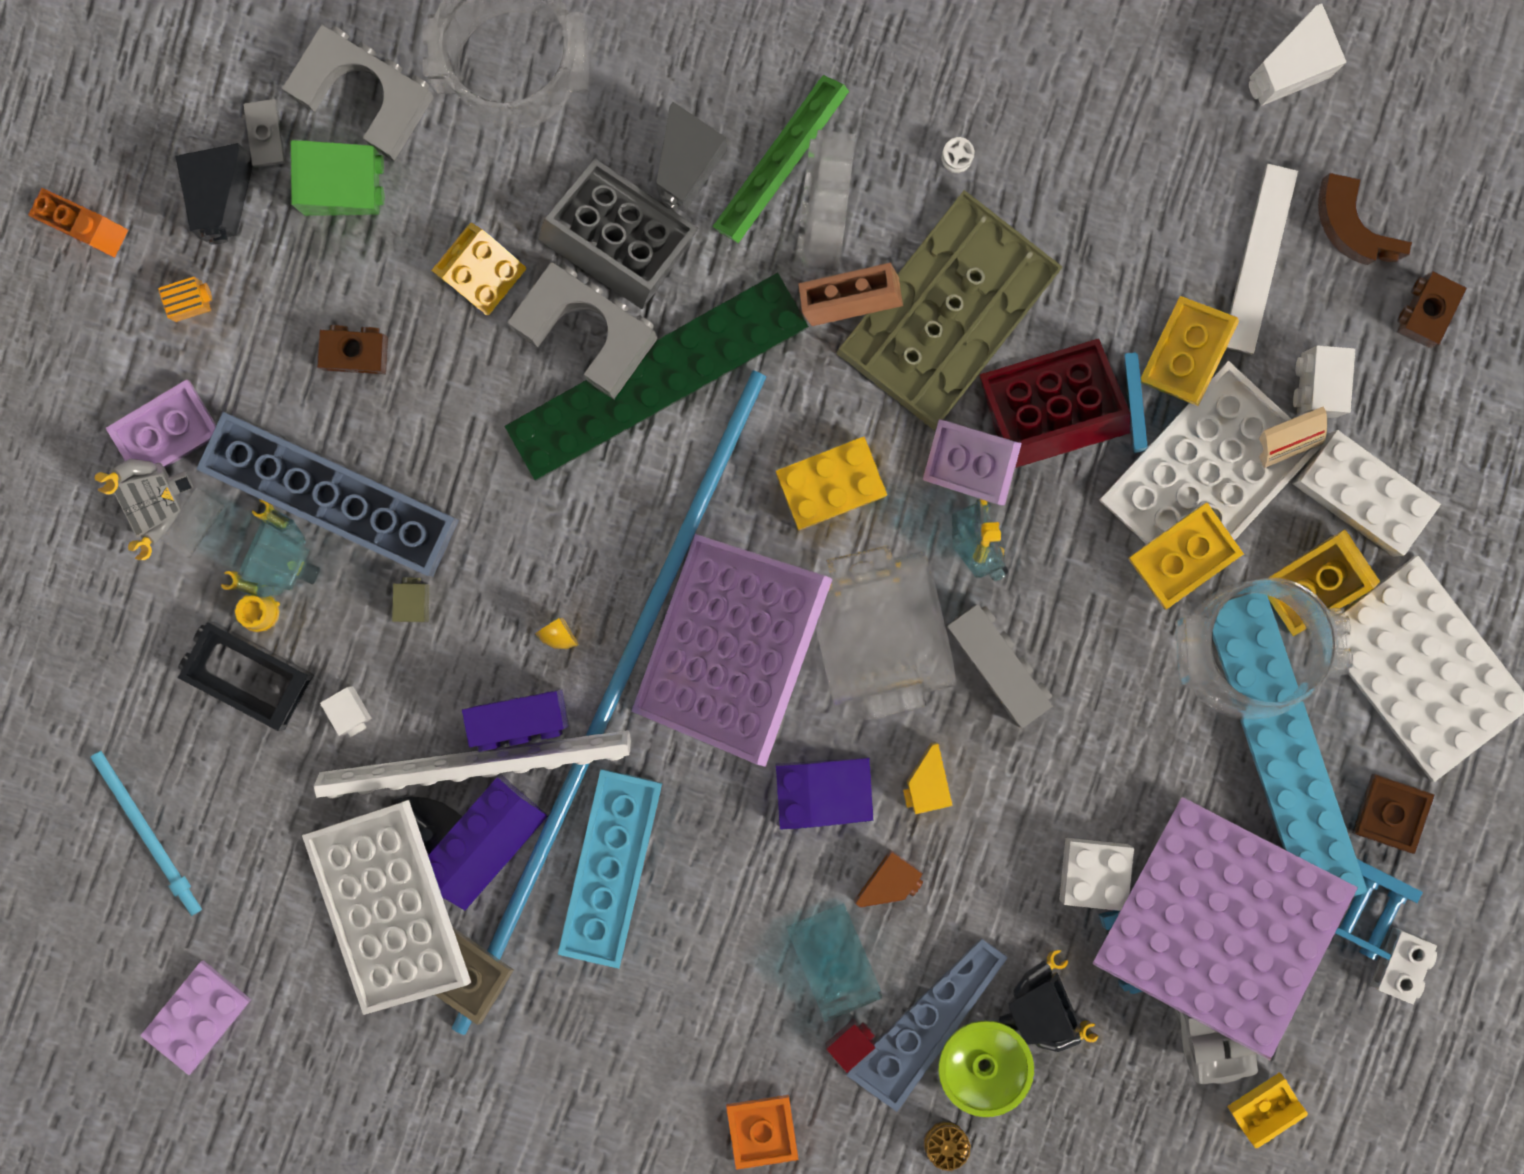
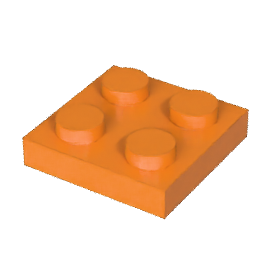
M789 1095L726 1105L736 1170L799 1160Z

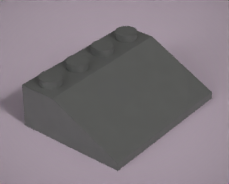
M594 159L546 216L538 240L640 309H643L667 277L699 228L597 159Z

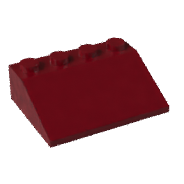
M1099 338L979 374L997 436L1022 443L1015 468L1130 434L1131 413Z

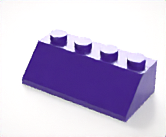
M502 774L490 784L428 855L442 897L464 911L548 817L542 809Z

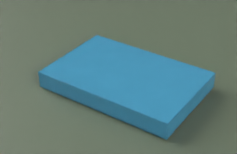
M1134 352L1125 353L1124 365L1129 411L1131 413L1130 423L1133 452L1139 453L1144 452L1148 446L1138 354Z

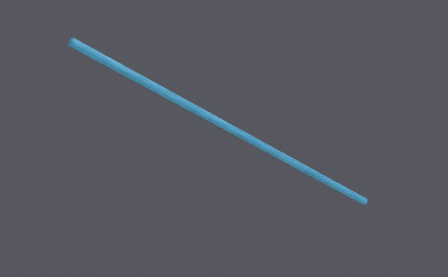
M752 370L585 736L604 734L766 380L767 376ZM573 763L487 949L489 953L499 960L590 763L584 765ZM459 1012L452 1030L466 1035L472 1021Z

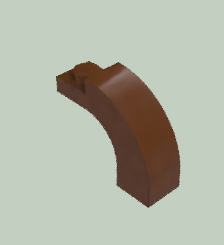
M1333 173L1326 175L1321 181L1319 191V217L1328 239L1342 254L1365 265L1376 261L1377 255H1379L1380 260L1386 262H1398V259L1401 260L1410 255L1412 242L1375 234L1368 230L1359 219L1356 201L1361 179Z

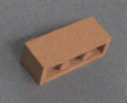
M891 263L798 283L802 313L811 326L903 306L899 277Z

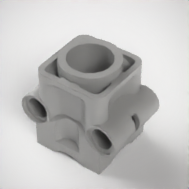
M1174 1009L1177 1025L1181 1031L1184 1058L1196 1083H1229L1257 1074L1256 1052Z

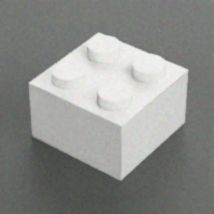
M1315 346L1303 352L1301 357L1297 358L1295 371L1296 376H1300L1299 388L1295 389L1293 396V406L1297 407V415L1301 416L1323 406L1326 410L1327 418H1337L1351 413L1355 360L1354 348Z
M1065 838L1059 900L1064 905L1121 911L1130 894L1134 848L1128 844Z

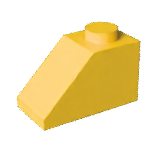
M937 742L929 744L907 779L908 789L903 790L906 807H913L915 814L953 806Z

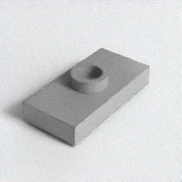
M272 99L243 104L252 166L257 168L286 163L277 101Z

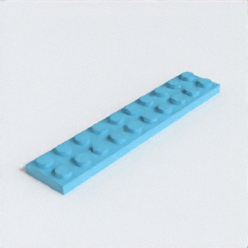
M1263 589L1204 608L1203 611L1283 849L1358 887L1354 896L1367 893L1368 891L1266 590Z

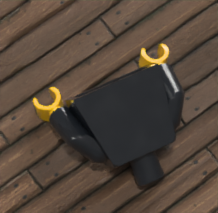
M1061 950L1051 951L1047 956V962H1040L1023 975L1013 990L1014 997L1008 1003L1011 1013L999 1017V1023L1005 1024L1015 1031L1019 1030L1027 1045L1035 1044L1038 1048L1054 1052H1061L1079 1045L1083 1039L1090 1043L1098 1039L1096 1033L1086 1036V1030L1089 1027L1095 1026V1024L1088 1020L1079 1023L1058 972L1052 974V969H1063L1068 964V960H1064L1060 965L1054 963V956L1060 953Z

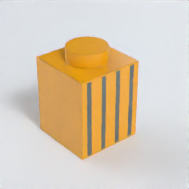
M194 276L158 288L167 318L174 322L211 311L209 302L213 299L209 286Z

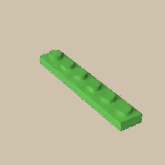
M825 75L820 78L714 223L713 227L719 233L737 243L741 241L849 93L844 84Z

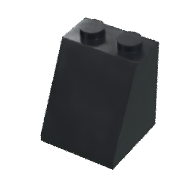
M239 143L176 155L175 158L190 231L204 241H209L211 245L228 242V237L237 236L253 168L251 154Z

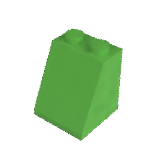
M291 140L292 205L304 216L380 215V206L384 205L385 201L384 188L379 186V174H384L383 155H379L374 146Z

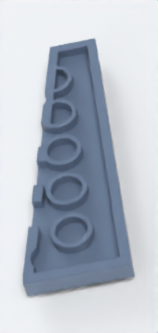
M980 938L875 1042L876 1048L846 1073V1076L897 1112L941 1052L946 1041L956 1031L1008 957L983 938Z

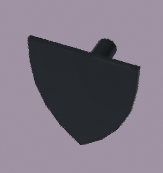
M409 796L391 799L392 805L409 800L428 855L462 818V815L451 807L430 798Z

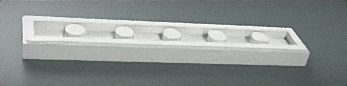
M1272 164L1265 166L1229 313L1237 317L1239 323L1226 349L1250 355L1254 354L1298 174L1296 170Z

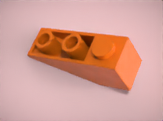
M41 188L28 216L114 258L128 232V229L110 219L44 188Z

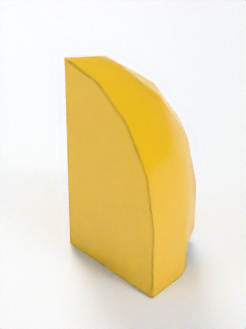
M564 618L556 619L535 633L543 644L554 649H569L579 645Z

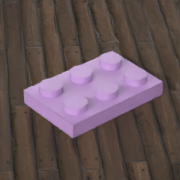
M186 379L106 427V430L125 461L128 459L151 461L154 464L162 463L164 468H167L207 444L216 428V424L193 385Z
M939 419L923 480L988 502L1005 505L1022 443Z
M203 960L196 966L140 1036L186 1074L190 1075L246 1008L251 999Z

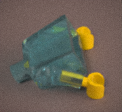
M260 499L259 501L265 504L266 510L262 514L252 510V514L262 519L239 572H224V574H229L233 578L232 585L221 584V587L224 590L237 589L239 592L263 598L280 595L284 590L291 591L297 578L313 585L319 575L320 567L306 562L309 549L304 546V535L292 519L274 509L272 504Z
M978 499L974 504L952 514L953 548L976 578H982L989 574L993 581H998L1008 574V569L1005 565V545L999 530V522H992L988 515L991 504L988 501Z

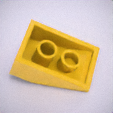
M1343 529L1260 582L1259 586L1262 590H1266L1270 603L1292 636H1295L1371 591L1380 580L1346 529Z

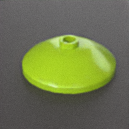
M976 1021L961 1027L946 1041L940 1054L938 1072L945 1094L956 1107L974 1116L995 1117L1013 1110L1024 1100L1033 1082L1034 1061L1025 1040L1014 1029L995 1021ZM986 1059L990 1062L987 1069H980L978 1067L981 1060Z

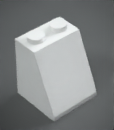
M1323 4L1315 6L1249 77L1251 80L1249 82L1250 92L1254 99L1259 100L1261 106L1329 79L1347 63Z

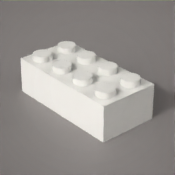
M1339 430L1328 433L1324 443L1320 445L1321 448L1309 459L1292 484L1391 556H1404L1441 504Z

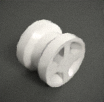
M962 137L949 140L941 156L942 164L946 170L952 173H961L967 170L974 158L975 151L973 145L969 140Z

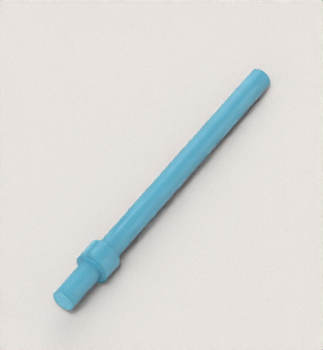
M102 751L90 757L170 882L171 885L168 887L175 897L179 896L191 917L200 912L202 908L189 889L192 886L185 876L181 877Z

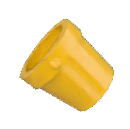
M265 592L248 593L236 605V620L249 631H267L278 620L280 603L273 596Z

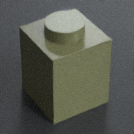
M402 577V584L393 583L392 622H429L430 585L421 584V578Z

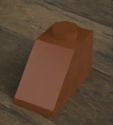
M890 849L858 893L854 902L861 908L902 901L908 895L913 897L923 884V881L920 879L923 873Z

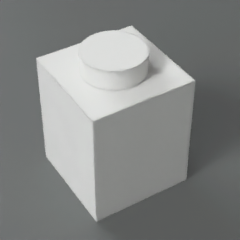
M353 686L346 687L320 703L339 736L348 733L352 737L367 728L364 723L372 719Z

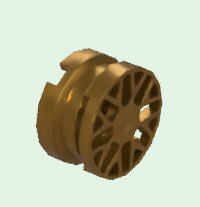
M942 1121L934 1124L927 1131L924 1137V1149L935 1167L941 1170L953 1171L967 1162L971 1145L965 1132L959 1126L951 1122Z

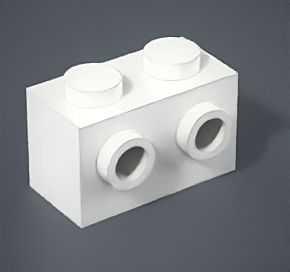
M1393 927L1384 951L1392 956L1390 960L1383 957L1380 958L1370 986L1414 1005L1416 998H1420L1424 991L1425 981L1423 980L1427 970L1431 969L1436 962L1437 952L1435 950L1437 945Z

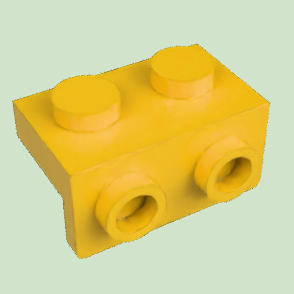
M1280 1072L1227 1106L1240 1129L1254 1148H1259L1308 1115L1306 1109L1298 1101L1287 1080Z

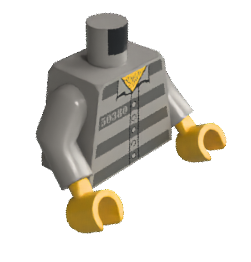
M128 459L111 469L109 474L99 472L94 477L95 481L100 483L106 481V484L99 488L98 491L108 495L115 494L136 537L141 536V541L133 540L128 544L129 551H135L139 546L141 547V552L135 557L137 560H146L151 556V546H154L164 536L177 519L178 513L181 511L178 494L193 489L191 479L186 471L169 477L162 463L154 464L151 461Z

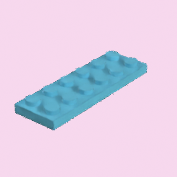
M605 769L600 770L558 955L620 968L663 783Z

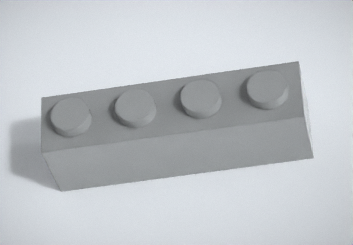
M974 604L945 625V627L1016 725L1023 729L1053 707L1049 702L1052 695L1042 682L1036 684L1030 674L1034 671L1023 656L1018 659L1011 649L1015 645L1005 631L999 633L992 623L996 621V618L985 605L981 608L978 604Z

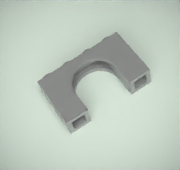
M321 24L282 87V90L289 97L315 112L332 84L340 76L353 71H363L376 76L383 86V104L363 139L368 145L374 146L377 151L395 161L434 98L430 90H428L430 85L415 75L411 79L401 73L403 68L390 59H386L383 62L374 57L376 52L364 43L360 42L358 46L348 41L350 36L336 26H333L330 30Z
M551 262L507 323L515 333L539 348L557 321L565 314L575 310H590L601 315L608 325L607 340L602 350L584 373V376L594 387L615 399L658 339L653 330L654 325L641 315L635 318L627 313L629 308L616 298L609 301L603 297V291L594 283L588 281L584 284L576 278L578 274L567 265L562 264L559 267Z

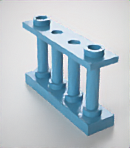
M1357 859L1368 892L1354 897L1340 928H1337L1335 933L1362 946L1359 952L1377 961L1379 956L1390 960L1392 955L1380 949V946L1401 904H1405L1407 899L1418 903L1423 892ZM1380 885L1390 890L1387 895L1390 898L1368 942L1351 933L1373 889L1377 890Z

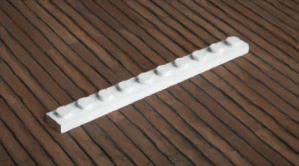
M629 730L502 747L481 752L472 751L319 772L314 784L316 798L325 796L328 798H338L347 793L358 792L359 794H368L377 789L384 788L399 790L407 785L414 784L429 786L437 781L444 780L459 782L468 777L481 775L483 777H494L499 773L510 771L524 773L532 768L544 767L546 769H554L562 764L569 763L584 765L599 759L614 761L624 756H629L631 746Z

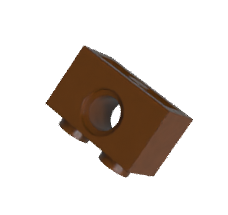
M1434 271L1423 277L1420 276L1412 287L1411 294L1414 297L1410 305H1405L1398 316L1397 322L1401 324L1397 332L1428 348L1440 345L1467 287ZM1425 301L1430 302L1434 306L1433 316H1429L1424 312L1423 304Z
M329 325V330H320L317 368L332 372L386 375L388 337L380 333V329L375 327H361L360 332L348 331L347 326ZM354 341L359 342L360 352L354 357H348L346 353L348 344Z

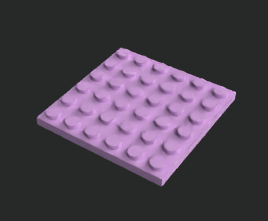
M695 534L631 712L747 761L766 767L833 579Z
M1182 797L1099 950L1093 965L1271 1060L1358 887Z

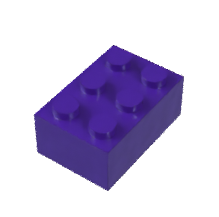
M562 689L462 709L469 747L477 746L478 752L496 749L501 746L500 741L509 740L510 746L527 743L532 740L531 735L540 734L541 740L558 737L563 734L562 729L569 727Z

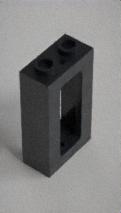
M207 622L206 625L202 624L194 635L193 641L196 644L191 653L187 652L179 663L178 669L181 672L177 678L276 731L285 730L314 674L216 622ZM218 644H223L290 680L277 707L223 680L206 669V664Z

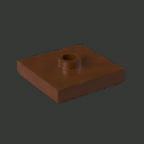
M1372 774L1352 833L1415 854L1435 795Z

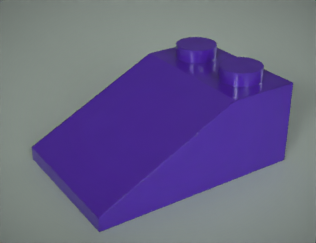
M870 758L776 764L780 830L874 821Z

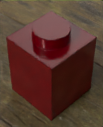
M852 1019L825 1043L826 1050L848 1073L876 1048L872 1040L875 1034L864 1022L859 1025Z

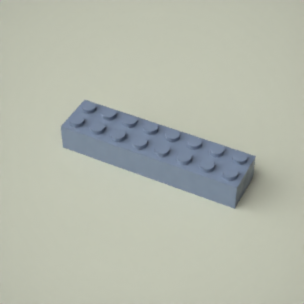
M222 412L196 468L198 471L426 576H434L459 522V519L225 412Z

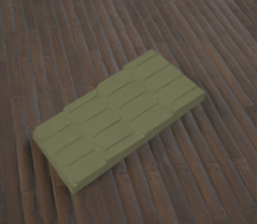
M963 190L897 274L903 306L866 314L836 354L846 362L848 361L851 366L873 381L874 384L893 399L899 401L902 406L920 420H923L925 424L935 431L939 419L943 420L1063 267L967 191Z

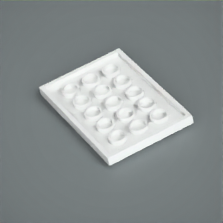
M1228 361L1212 377L1199 406L1188 403L1104 493L1099 501L1145 544L1151 542L1207 502L1235 540L1321 446L1264 468L1259 458L1264 450L1259 440L1260 435L1264 430L1289 421L1291 418Z
M1419 556L1411 558L1380 582L1374 589L1367 592L1316 632L1432 782H1436L1524 714V691Z
M409 800L302 835L363 1015L460 988L471 983Z

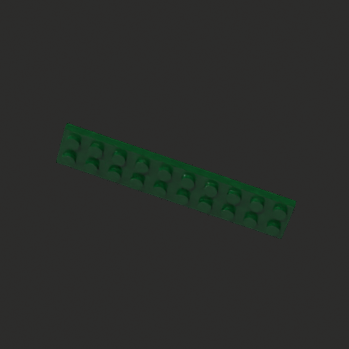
M777 272L656 340L615 399H612L585 380L504 427L535 481H538L805 331L809 326Z

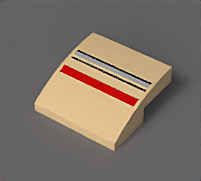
M1324 406L1262 432L1259 440L1264 450L1259 458L1264 468L1324 443L1327 434V414Z

